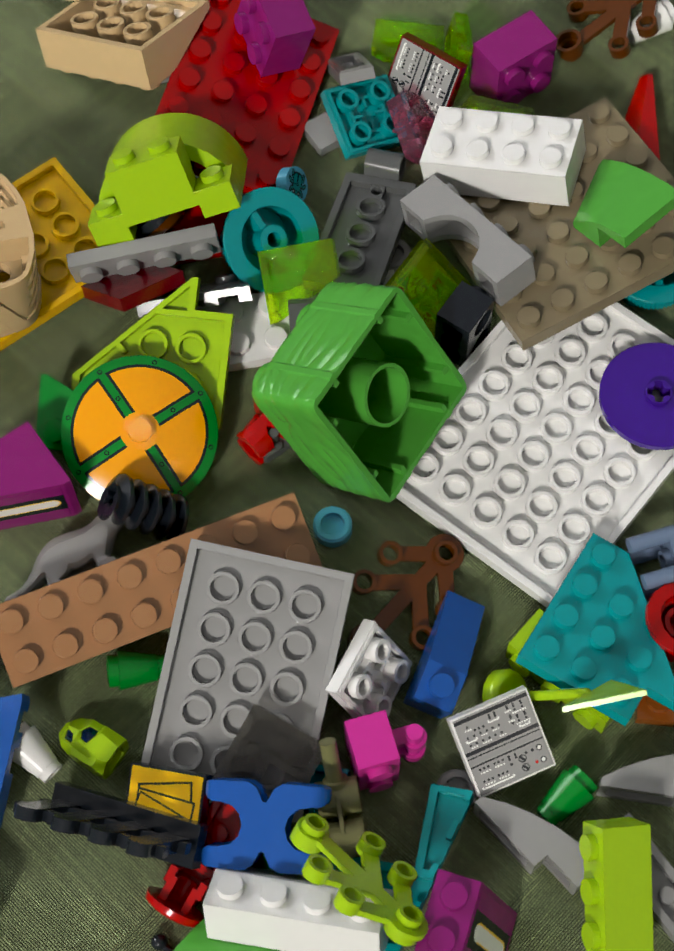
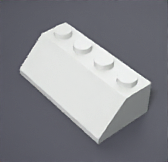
M248 867L245 870L216 868L203 901L207 938L280 951H385L389 937L384 931V924L357 915L347 916L339 912L333 904V900L339 891L338 888L325 884H313L300 874H281L274 870ZM383 888L394 898V893L392 889ZM365 897V901L374 903L370 898Z

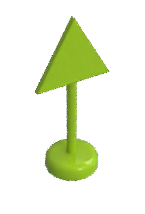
M508 668L494 670L488 675L483 685L482 699L485 702L521 685L525 686L528 691V687L518 672ZM609 680L593 690L589 688L528 691L531 701L575 699L562 706V712L648 695L646 689L615 680Z

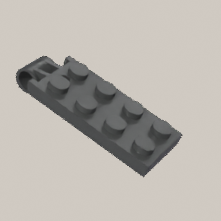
M369 148L365 157L364 175L346 172L304 276L305 290L320 292L326 284L333 281L339 283L355 282L357 284L384 285L406 225L400 200L417 188L415 183L402 181L406 168L405 153Z

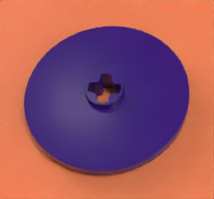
M644 343L630 347L618 354L608 364L601 378L599 403L607 423L623 439L642 448L652 450L674 449V345ZM653 390L660 391V395L663 397L662 402L655 401V397L652 395Z

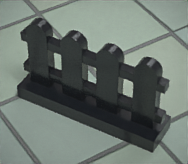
M65 781L55 782L51 800L42 798L39 801H15L13 808V817L27 822H47L46 824L51 825L50 829L66 834H81L87 836L89 842L98 845L119 846L125 848V852L129 855L141 858H157L191 870L200 868L201 853L203 847H205L209 829L207 824Z

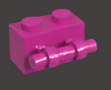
M386 710L344 721L345 747L353 773L357 775L360 791L369 789L370 793H376L391 788L393 781L399 780L400 758L403 757L409 762H417L424 757L427 733L419 724H410L392 730Z

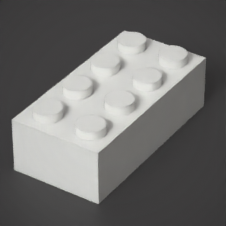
M439 106L420 159L424 182L435 175L445 184H452L460 195L569 206L586 152L583 119Z

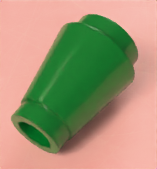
M116 650V654L106 655L108 687H118L119 691L158 681L165 655Z
M573 764L568 770L563 768L541 801V804L536 808V811L547 822L556 826L559 822H562L594 799L592 794L598 789V786L577 765Z

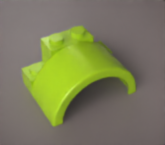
M164 113L151 116L135 124L120 138L114 147L104 173L105 177L100 190L99 203L91 211L88 227L97 246L102 247L134 240L138 227L137 224L195 206H200L204 218L241 208L248 159L239 143L218 124L193 114ZM191 161L206 167L200 173V178L196 179Z

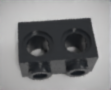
M464 281L459 283L436 314L434 337L449 359L458 366H461L490 333L494 299L483 288L471 286Z

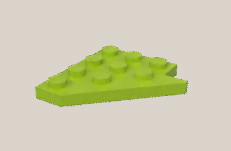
M192 277L75 371L72 375L71 389L74 390L79 382L95 368L111 360L134 355L158 357L185 369L201 384L214 407L218 429L222 430L235 315L197 310L201 279L199 277Z

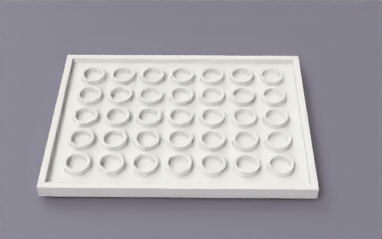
M618 302L524 351L501 320L458 369L466 382V392L452 411L451 416L447 418L430 447L413 469L411 476L405 482L396 499L444 534L455 537L462 547L547 608L592 534L594 533L615 545L674 471V449L652 450L626 441L607 423L599 403L601 378L608 364L618 354L630 347L644 343L674 345V339ZM653 390L652 395H654L655 401L662 402L663 397L660 395V391Z

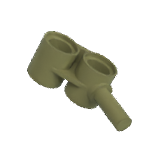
M326 737L319 741L325 777L322 781L314 782V784L330 787L332 789V799L329 804L318 808V813L329 824V837L351 858L360 857L356 851V844L362 834L366 832L364 817L361 814L363 813L358 778L357 775L347 776L345 773H342L336 739Z

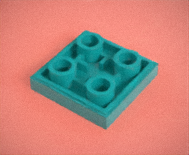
M387 74L376 76L374 79L326 89L321 93L320 97L345 160L364 156L369 148L386 150L407 144L412 140L411 133Z

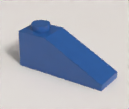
M449 590L446 592L403 701L404 704L438 719L453 713L468 674L485 606Z

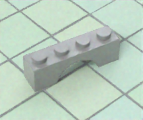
M433 175L400 200L406 225L428 244L445 239H457L468 242L478 249L472 260L476 285L483 288L500 306H503L536 280L533 264L535 258L530 249L524 244L518 245L513 241L499 223L493 224L489 221L475 203L469 204L452 184H445Z

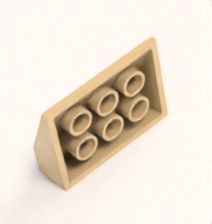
M78 0L35 30L46 67L62 70L65 73L85 75L92 79L98 78L112 81L115 84L139 87L142 90H153L158 88L161 82L168 78L177 68L206 16L210 4L207 0Z

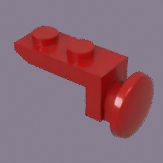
M213 801L210 805L207 817L209 829L205 846L214 842L233 841L238 837L241 821L239 813L232 805L219 801ZM201 863L200 868L191 870L171 864L163 878L166 881L164 887H148L145 894L146 900L155 910L178 924L195 928L204 919V916L195 908V905L198 901L201 902L205 899L216 868L208 867Z

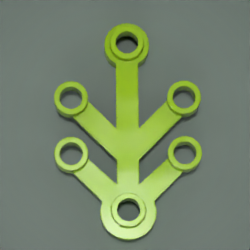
M308 813L305 817L299 818L290 834V839L293 845L300 851L311 854L302 868V875L313 884H325L338 888L339 891L333 900V904L339 912L347 916L357 915L384 924L383 928L386 935L392 941L402 946H413L416 941H421L425 937L429 929L427 920L423 912L413 905L411 886L417 878V871L412 865L398 860L390 868L386 877L389 884L393 886V898L383 889L379 858L386 847V843L381 836L374 832L366 831L360 837L356 844V851L361 857V868L329 837V824L322 816ZM330 860H331L342 872L333 870V865H332V863L330 862ZM365 897L370 898L374 903L365 901Z

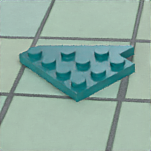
M593 533L524 644L515 662L560 689L589 688L593 690L609 680L647 690L648 695L646 696L674 711V675L665 651L651 637L646 625L645 607L647 601L630 554ZM643 696L592 707L626 727Z

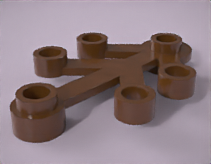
M658 0L570 1L566 9L569 19L574 23L585 21L589 15H602L581 31L575 29L561 31L556 36L558 56L567 62L578 60L584 51V45L615 23L613 37L608 42L610 55L614 59L626 58L631 52L628 32L632 9L643 1L642 15L636 20V27L640 37L651 38L659 30L655 16Z
M448 534L434 536L428 541L426 546H400L395 541H386L378 548L376 553L377 560L385 567H392L398 562L424 563L415 574H374L367 569H361L355 573L352 591L357 595H367L371 591H398L372 620L383 631L411 603L412 631L409 634V643L417 651H423L425 645L417 642V632L423 631L429 638L432 630L429 627L427 584L437 574L439 602L435 606L436 616L446 592L449 590L455 593L453 571L462 564L464 551L461 543L455 537ZM440 547L449 549L451 553L449 560L440 557ZM384 548H392L395 551V560H388L384 557ZM358 576L368 578L370 582L368 589H362L358 586ZM360 624L349 632L347 637L348 647Z

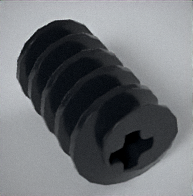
M118 474L107 484L97 509L98 517L101 520H107L111 516L114 525H121L125 521L127 529L135 530L139 526L141 534L149 535L152 532L153 537L157 540H162L165 536L166 540L184 534L189 519V504L187 498L183 495L173 494L171 491L160 489L154 484H146L140 479H132L127 474Z

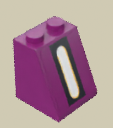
M28 421L0 438V530L76 516L82 512L71 479Z
M438 868L424 916L429 929L425 937L421 941H417L415 951H508L518 913L483 882Z

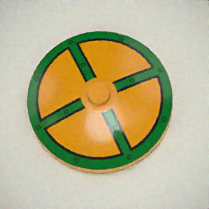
M146 355L117 358L100 365L87 374L70 395L61 422V444L67 465L77 482L99 501L107 484L118 474H127L132 479H140L146 484H154L160 489H167L173 494H181L186 497L198 487L208 473L214 460L218 443V424L215 410L201 384L180 366L165 359Z

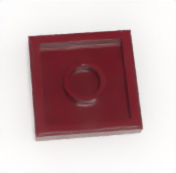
M151 266L142 268L139 272L127 276L119 274L106 276L98 282L87 283L81 287L84 298L126 312L172 291L186 282L182 270L169 266L163 268Z

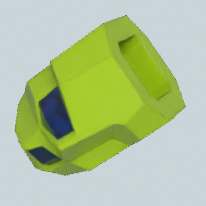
M79 718L66 723L58 733L60 745L75 762L104 780L114 772L130 747L127 739L94 719Z

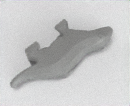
M97 516L87 526L50 540L36 558L28 580L22 588L6 597L5 602L40 589L45 584L48 586L116 560L111 555L117 537L125 525V521L121 525H114L111 516L104 521Z

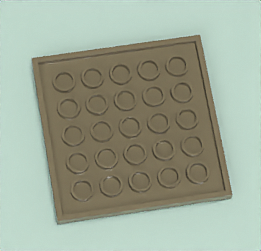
M606 97L566 117L583 119L586 152L569 206L460 195L469 204L475 203L489 221L503 226L513 241L518 245H526L534 255L535 262L533 264L536 280L503 306H500L495 301L493 309L523 351L674 272V209L626 248L612 238L599 247L573 227V221L595 172L603 159L624 162L638 167L674 187V177ZM445 239L476 283L472 260L478 249L462 240Z

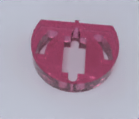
M402 91L386 102L395 127L392 131L397 133L404 156L409 161L420 164V159L436 116L420 96L411 91Z

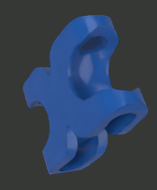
M214 778L206 781L207 798L211 801L232 805L239 813L241 828L238 837L233 841L214 842L203 847L201 863L214 868L245 870L257 863L264 853L269 867L275 872L302 875V868L311 854L300 851L291 842V823L294 814L301 809L321 808L329 804L332 799V789L327 785L287 782L276 787L270 797H268L264 785L256 779Z

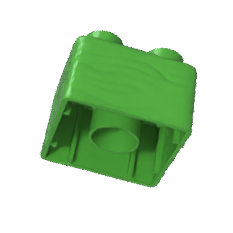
M333 281L326 284L315 300L300 311L295 327L279 347L271 362L264 364L256 372L252 384V398L257 407L288 442L320 483L346 492L351 491L356 495L367 496L390 503L396 498L407 479H409L413 469L430 447L447 418L451 416L452 411L464 396L467 386L460 372L438 344L402 289L395 286L371 285L367 283L357 284L355 282L339 283Z

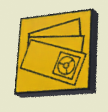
M131 762L126 800L207 824L210 799L206 795V781L213 779V775L142 762Z

